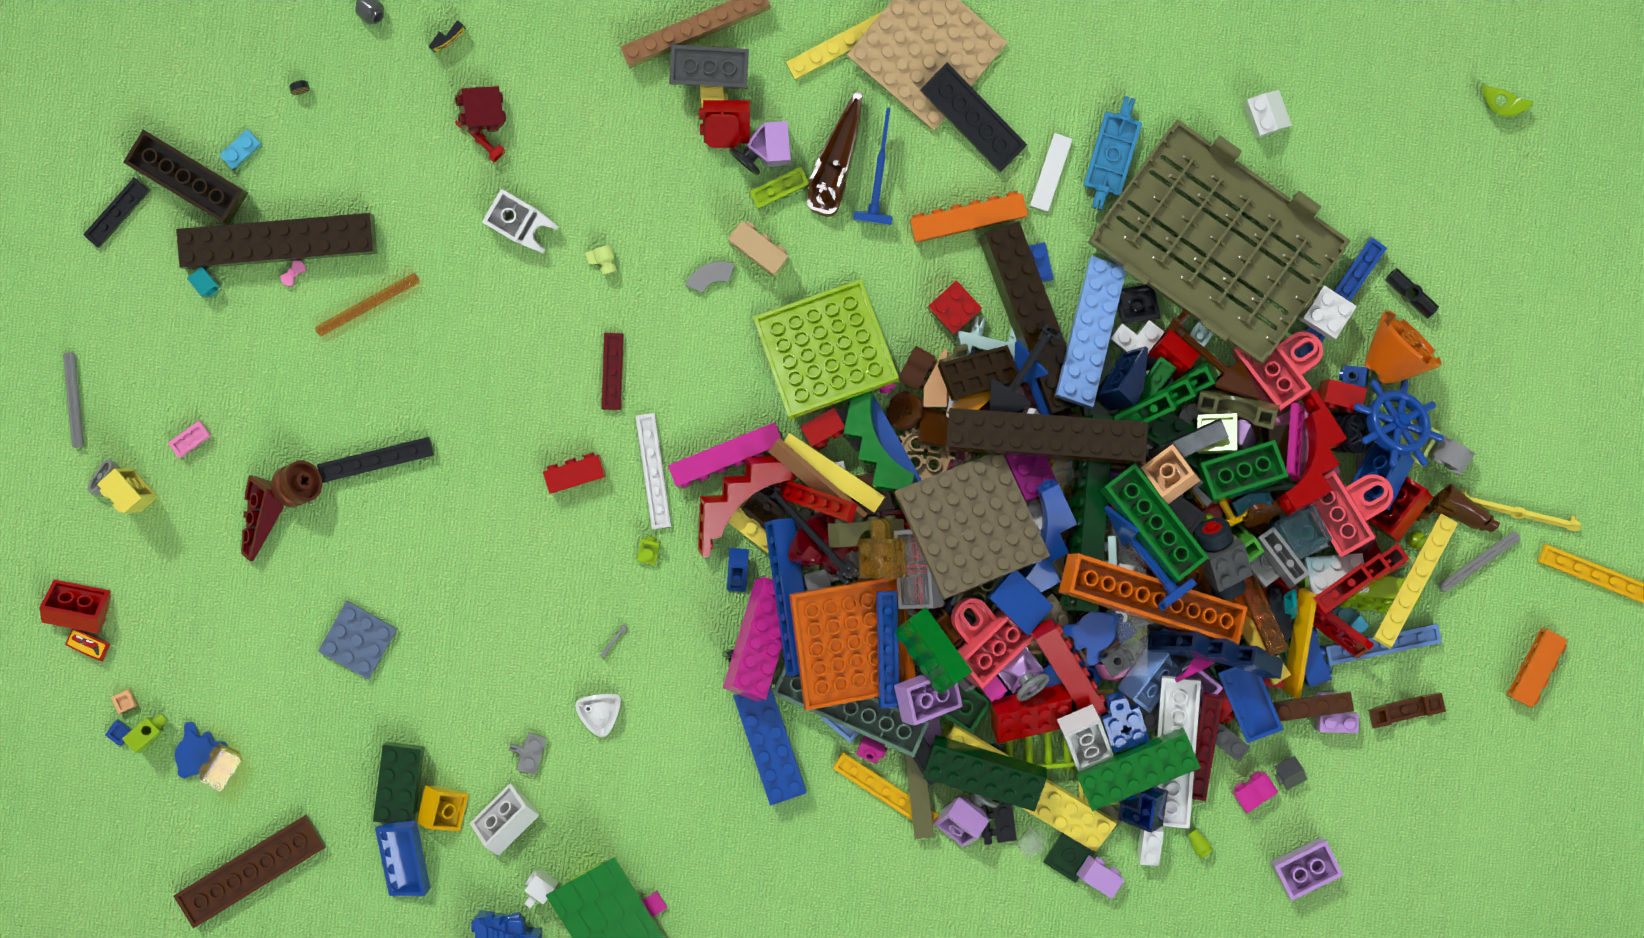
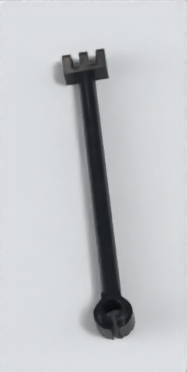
M777 484L769 486L774 490L765 487V496L775 499L840 569L836 576L845 585H848L850 581L845 576L847 575L852 579L855 575L850 570L857 573L859 568L852 561L848 560L845 564L784 499L781 489Z

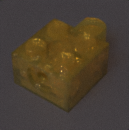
M887 519L873 520L870 524L871 537L859 539V578L897 579L905 577L904 538L890 537V522Z

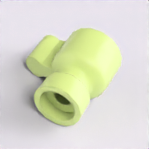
M611 245L602 246L585 253L588 264H601L602 276L617 271L615 264L612 263L614 253Z

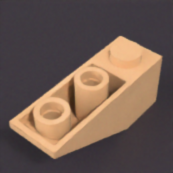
M947 349L942 351L938 361L944 358L949 359L951 354H947ZM938 361L923 387V407H947V403H949L950 396L939 371Z

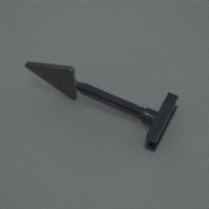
M1040 321L1037 328L1042 332L1037 338L1038 342L1011 385L1006 387L997 380L991 379L989 411L1016 413L1031 405L1029 400L1016 393L1044 346L1048 345L1051 338L1059 340L1063 333L1049 327V324Z

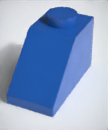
M730 548L727 591L746 592L749 549Z

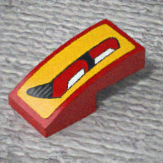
M76 629L71 630L65 643L66 646L99 661L104 660L110 647V643Z

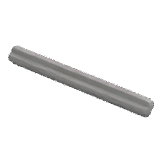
M68 352L63 354L71 444L72 447L78 448L83 447L84 444L75 353Z
M1514 531L1440 582L1438 584L1440 590L1444 593L1449 591L1520 541L1519 534Z

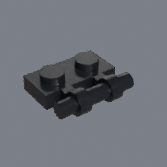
M1004 802L999 803L998 807L993 808V812H988L987 805H983L982 808L988 819H994L995 829H990L988 822L981 833L982 838H984V844H992V836H997L998 843L1016 841L1012 805Z

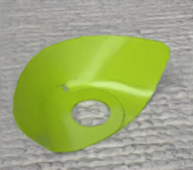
M1482 83L1486 102L1491 111L1497 115H1518L1526 111L1534 103L1531 100H1523L1506 90L1489 87ZM1500 94L1507 98L1506 105L1502 107L1498 106L1495 102V98Z

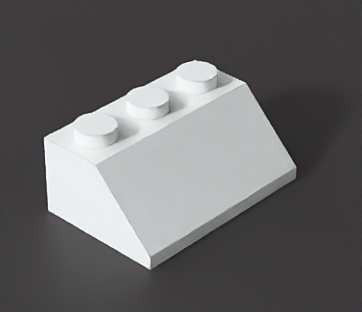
M510 783L470 822V825L484 847L499 856L539 816V813L532 803Z

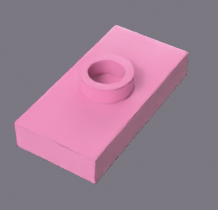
M199 420L168 442L178 458H182L212 435L202 421Z

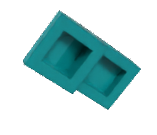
M1292 589L1284 595L1285 614H1290L1292 620L1298 613L1296 589Z

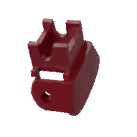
M822 512L813 514L806 522L829 546L828 524L835 523V519L839 518ZM800 528L790 544L788 550L789 561L806 567L820 565L831 575L836 574L837 571L839 572L840 569ZM857 546L830 547L842 561L852 550L856 552L859 549Z

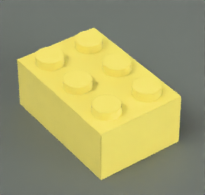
M115 468L97 484L101 488V494L106 498H110L114 502L113 507L120 513L142 512L158 497L133 468Z

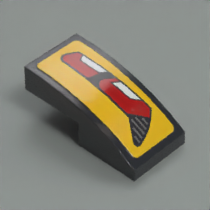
M457 20L446 36L439 31L428 47L434 53L446 48L465 31L466 27Z

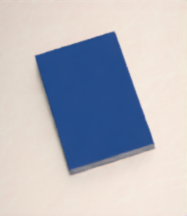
M1018 571L1005 575L987 596L1028 636L1053 607Z

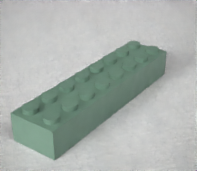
M784 666L772 694L804 708L800 675L786 676ZM878 697L809 710L912 757H915L930 722L928 720L915 726L903 723L899 707L880 708Z

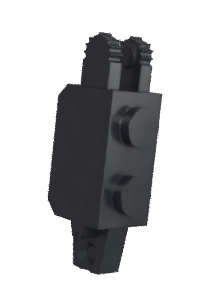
M1269 588L1266 593V601L1261 604L1259 611L1262 619L1260 634L1262 635V642H1266L1267 651L1277 656L1284 651V641L1292 637V617L1290 614H1285L1281 589Z

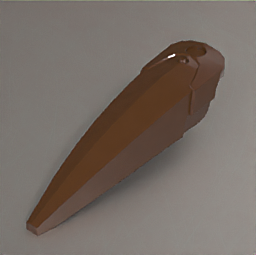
M856 91L850 99L825 144L810 177L807 188V204L809 209L815 214L831 217L838 212L845 193L846 181L858 136L863 93Z

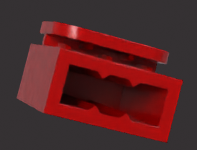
M703 100V108H699V120H703V124H700V135H704V143L712 148H734L739 143H749L750 100Z

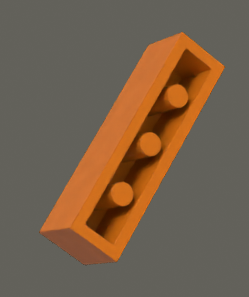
M1541 628L1506 696L1533 708L1540 700L1539 694L1542 688H1545L1549 682L1548 677L1551 671L1556 669L1560 654H1563L1566 650L1567 639L1548 629Z

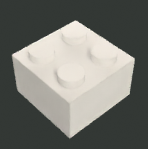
M1321 286L1314 295L1315 299L1312 304L1302 313L1298 320L1329 340H1333L1338 337L1357 306L1328 287Z

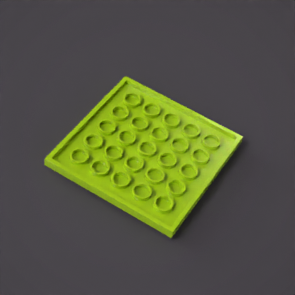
M862 279L753 317L789 420L899 381L897 371Z

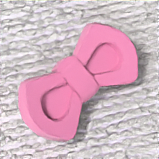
M294 260L291 268L280 276L282 283L286 286H294L295 277L300 273L306 272L305 264L302 261Z

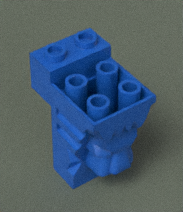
M480 910L471 922V931L475 932V938H542V928H527L525 916L521 912L509 915L505 913L495 915L493 911Z

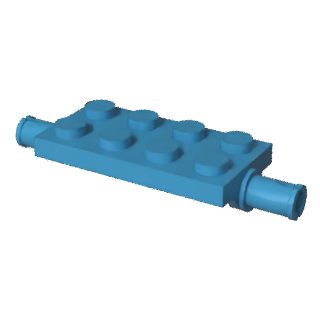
M1124 96L1120 112L1117 114L1104 113L1083 186L1095 189L1096 191L1091 207L1097 208V210L1104 209L1107 194L1118 197L1121 195L1142 126V122L1132 119L1131 113L1136 99L1131 98L1129 101L1130 97Z

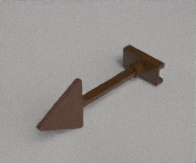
M1185 309L1181 311L1178 317L1172 319L1161 338L1171 329L1223 374L1214 384L1215 387L1258 400L1259 395L1241 360L1229 369L1191 337L1188 331L1182 327L1190 314Z

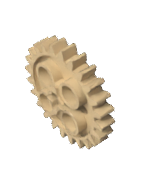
M919 424L916 430L914 427L911 428L910 433L905 430L903 432L905 437H898L906 453L921 454L924 451L925 455H928L925 459H923V455H908L910 459L917 461L918 467L915 469L922 480L949 470L948 468L954 466L950 462L955 459L954 456L950 455L954 451H947V449L939 447L938 451H933L930 446L919 444V449L912 447L911 441L915 440L918 442ZM933 455H940L941 458L932 457V456H933ZM929 461L936 463V470L929 468Z

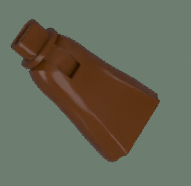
M1451 483L1437 493L1430 503L1433 513L1443 514L1473 529L1479 528L1481 531L1493 532L1500 525V522L1494 520V516L1470 500Z

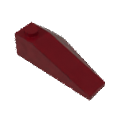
M249 475L244 500H248L247 511H244L243 518H246V528L242 531L241 554L249 561H254L284 505L280 504L274 497L271 481Z

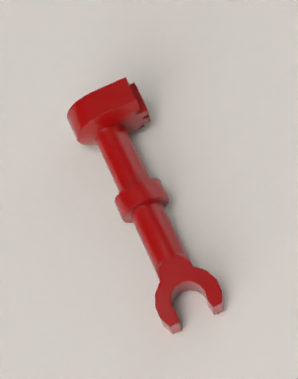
M456 120L455 124L462 129V126ZM469 133L475 139L474 141L489 153V159L493 163L505 154L506 150L500 144L494 148L486 140V136L483 133Z

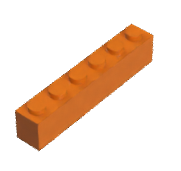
M1017 191L1007 193V197L999 198V195L989 197L986 202L975 200L969 202V205L964 207L961 204L950 206L951 210L943 211V208L932 210V214L924 215V213L915 214L909 221L914 243L1026 218L1028 213L1023 193L1018 194Z

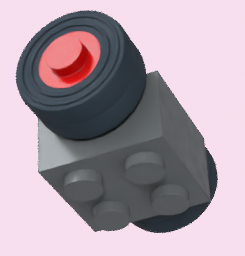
M1223 518L1205 520L1196 527L1195 535L1197 543L1209 557L1202 563L1207 583H1209L1214 597L1223 600L1236 598L1246 589L1245 579L1253 575L1245 544L1232 534L1227 520Z

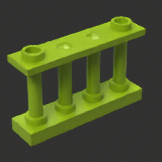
M1052 731L1042 733L1045 762L1034 763L1032 736L1024 738L1026 762L1043 766L1047 769L1062 767L1063 770L1075 769V764L1070 756L1063 735L1064 761L1053 762L1050 734ZM1013 740L1005 742L1006 754L1014 758Z

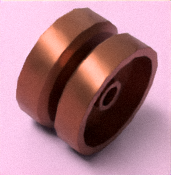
M301 460L278 469L273 474L271 480V489L277 501L286 507L294 508L316 499L321 493L323 486L319 470L313 464Z

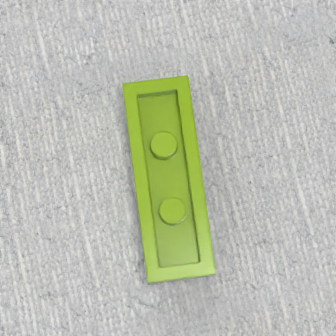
M799 167L749 191L757 209H760L808 186L809 182L802 167Z

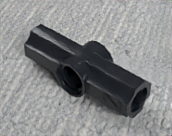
M1398 268L1390 272L1384 280L1401 295L1403 301L1410 303L1426 319L1437 311L1439 306L1423 292L1419 285L1414 284ZM1410 288L1415 291L1414 298L1408 295Z

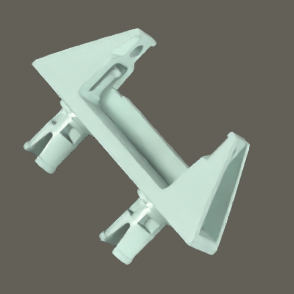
M974 316L971 332L967 333L959 330L956 332L958 344L968 345V355L972 352V346L982 350H990L1008 345L1013 359L1015 358V342L1017 340L1012 326L1009 339L1006 342L982 335L986 321L984 317L978 326L979 316Z

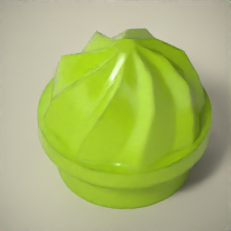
M1419 531L1410 533L1408 543L1411 548L1419 551L1427 539L1425 537L1426 534Z

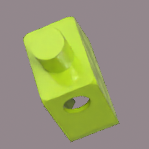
M161 712L153 719L147 717L125 735L122 740L134 753H141L164 732L161 727L168 722V719ZM148 727L151 728L150 734L146 731Z

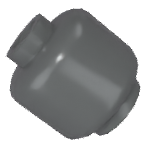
M357 0L355 12L365 23L377 24L384 17V6L378 0Z

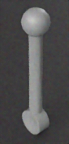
M626 625L620 626V631L600 654L602 658L620 635L627 631Z

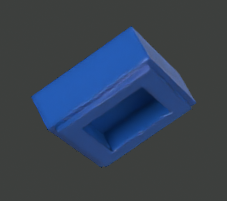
M117 719L105 736L117 745L122 746L125 743L122 738L133 729Z

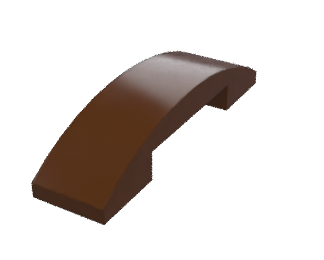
M1434 693L1394 701L1371 708L1368 711L1372 728L1375 729L1392 725V723L1446 712L1442 693Z

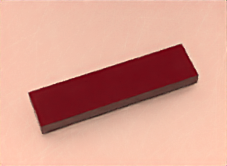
M604 333L602 410H621L623 333Z

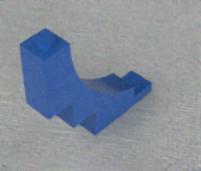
M1054 479L1045 480L1040 486L1036 487L1042 508L1040 535L1050 557L1027 566L1020 572L1040 593L1061 582L1052 564L1053 561L1069 553L1060 533L1077 525L1065 496Z

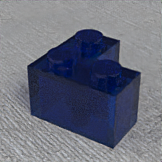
M1155 786L1140 792L1139 798L1136 796L1128 797L1120 802L1118 820L1147 832H1154L1163 826L1168 791Z

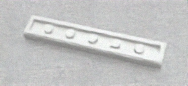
M655 413L636 415L652 529L671 527Z

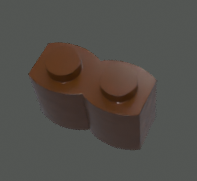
M915 346L899 375V381L915 390H918L919 387L923 389L928 380L925 377L928 370L932 372L937 363L934 360L936 356Z

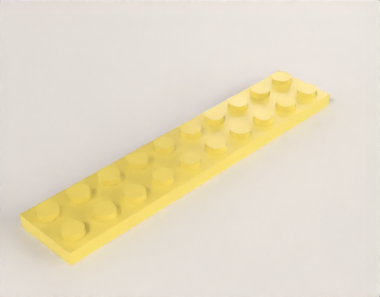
M956 724L953 725L945 737L1008 756ZM1046 779L1035 812L1024 809L1095 852L1117 825V820L1099 809L1092 811L1089 803Z

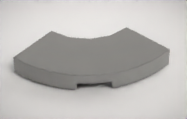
M723 261L705 264L689 277L685 286L703 293L714 282H728L735 264Z

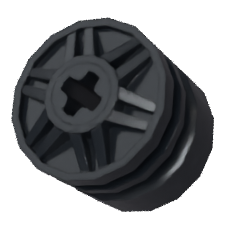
M1335 413L1332 415L1347 437L1339 446L1331 449L1333 452L1366 453L1370 451L1375 441L1368 444L1361 442L1364 436L1370 434L1366 414Z

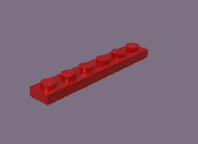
M792 481L776 483L780 487L781 494L785 500L852 523L858 504Z

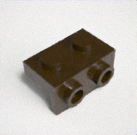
M763 489L753 494L742 507V511H744L746 516L757 521L763 529H765L764 522L782 519L787 513L775 499L766 497Z

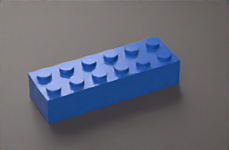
M771 685L766 700L754 701L736 693L733 695L770 806L807 793L775 695L772 694L773 689Z

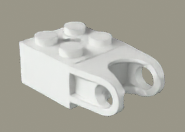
M505 189L500 190L482 223L509 239L541 253L545 252V248L535 239L536 229L540 226L550 227L555 230L559 228L556 223L537 208ZM513 211L514 218L507 220L505 213Z

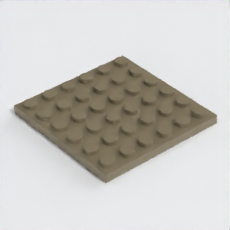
M986 455L894 492L942 600L1050 557L1004 455Z

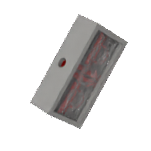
M911 529L893 531L899 609H924L925 607L930 609L944 606V600H942Z

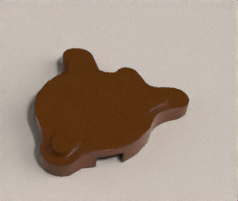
M1271 500L1273 505L1267 506L1265 502L1254 504L1247 511L1249 517L1246 519L1243 516L1242 518L1245 524L1244 528L1250 531L1261 524L1269 522L1270 519L1285 511L1282 510L1280 504L1275 500Z

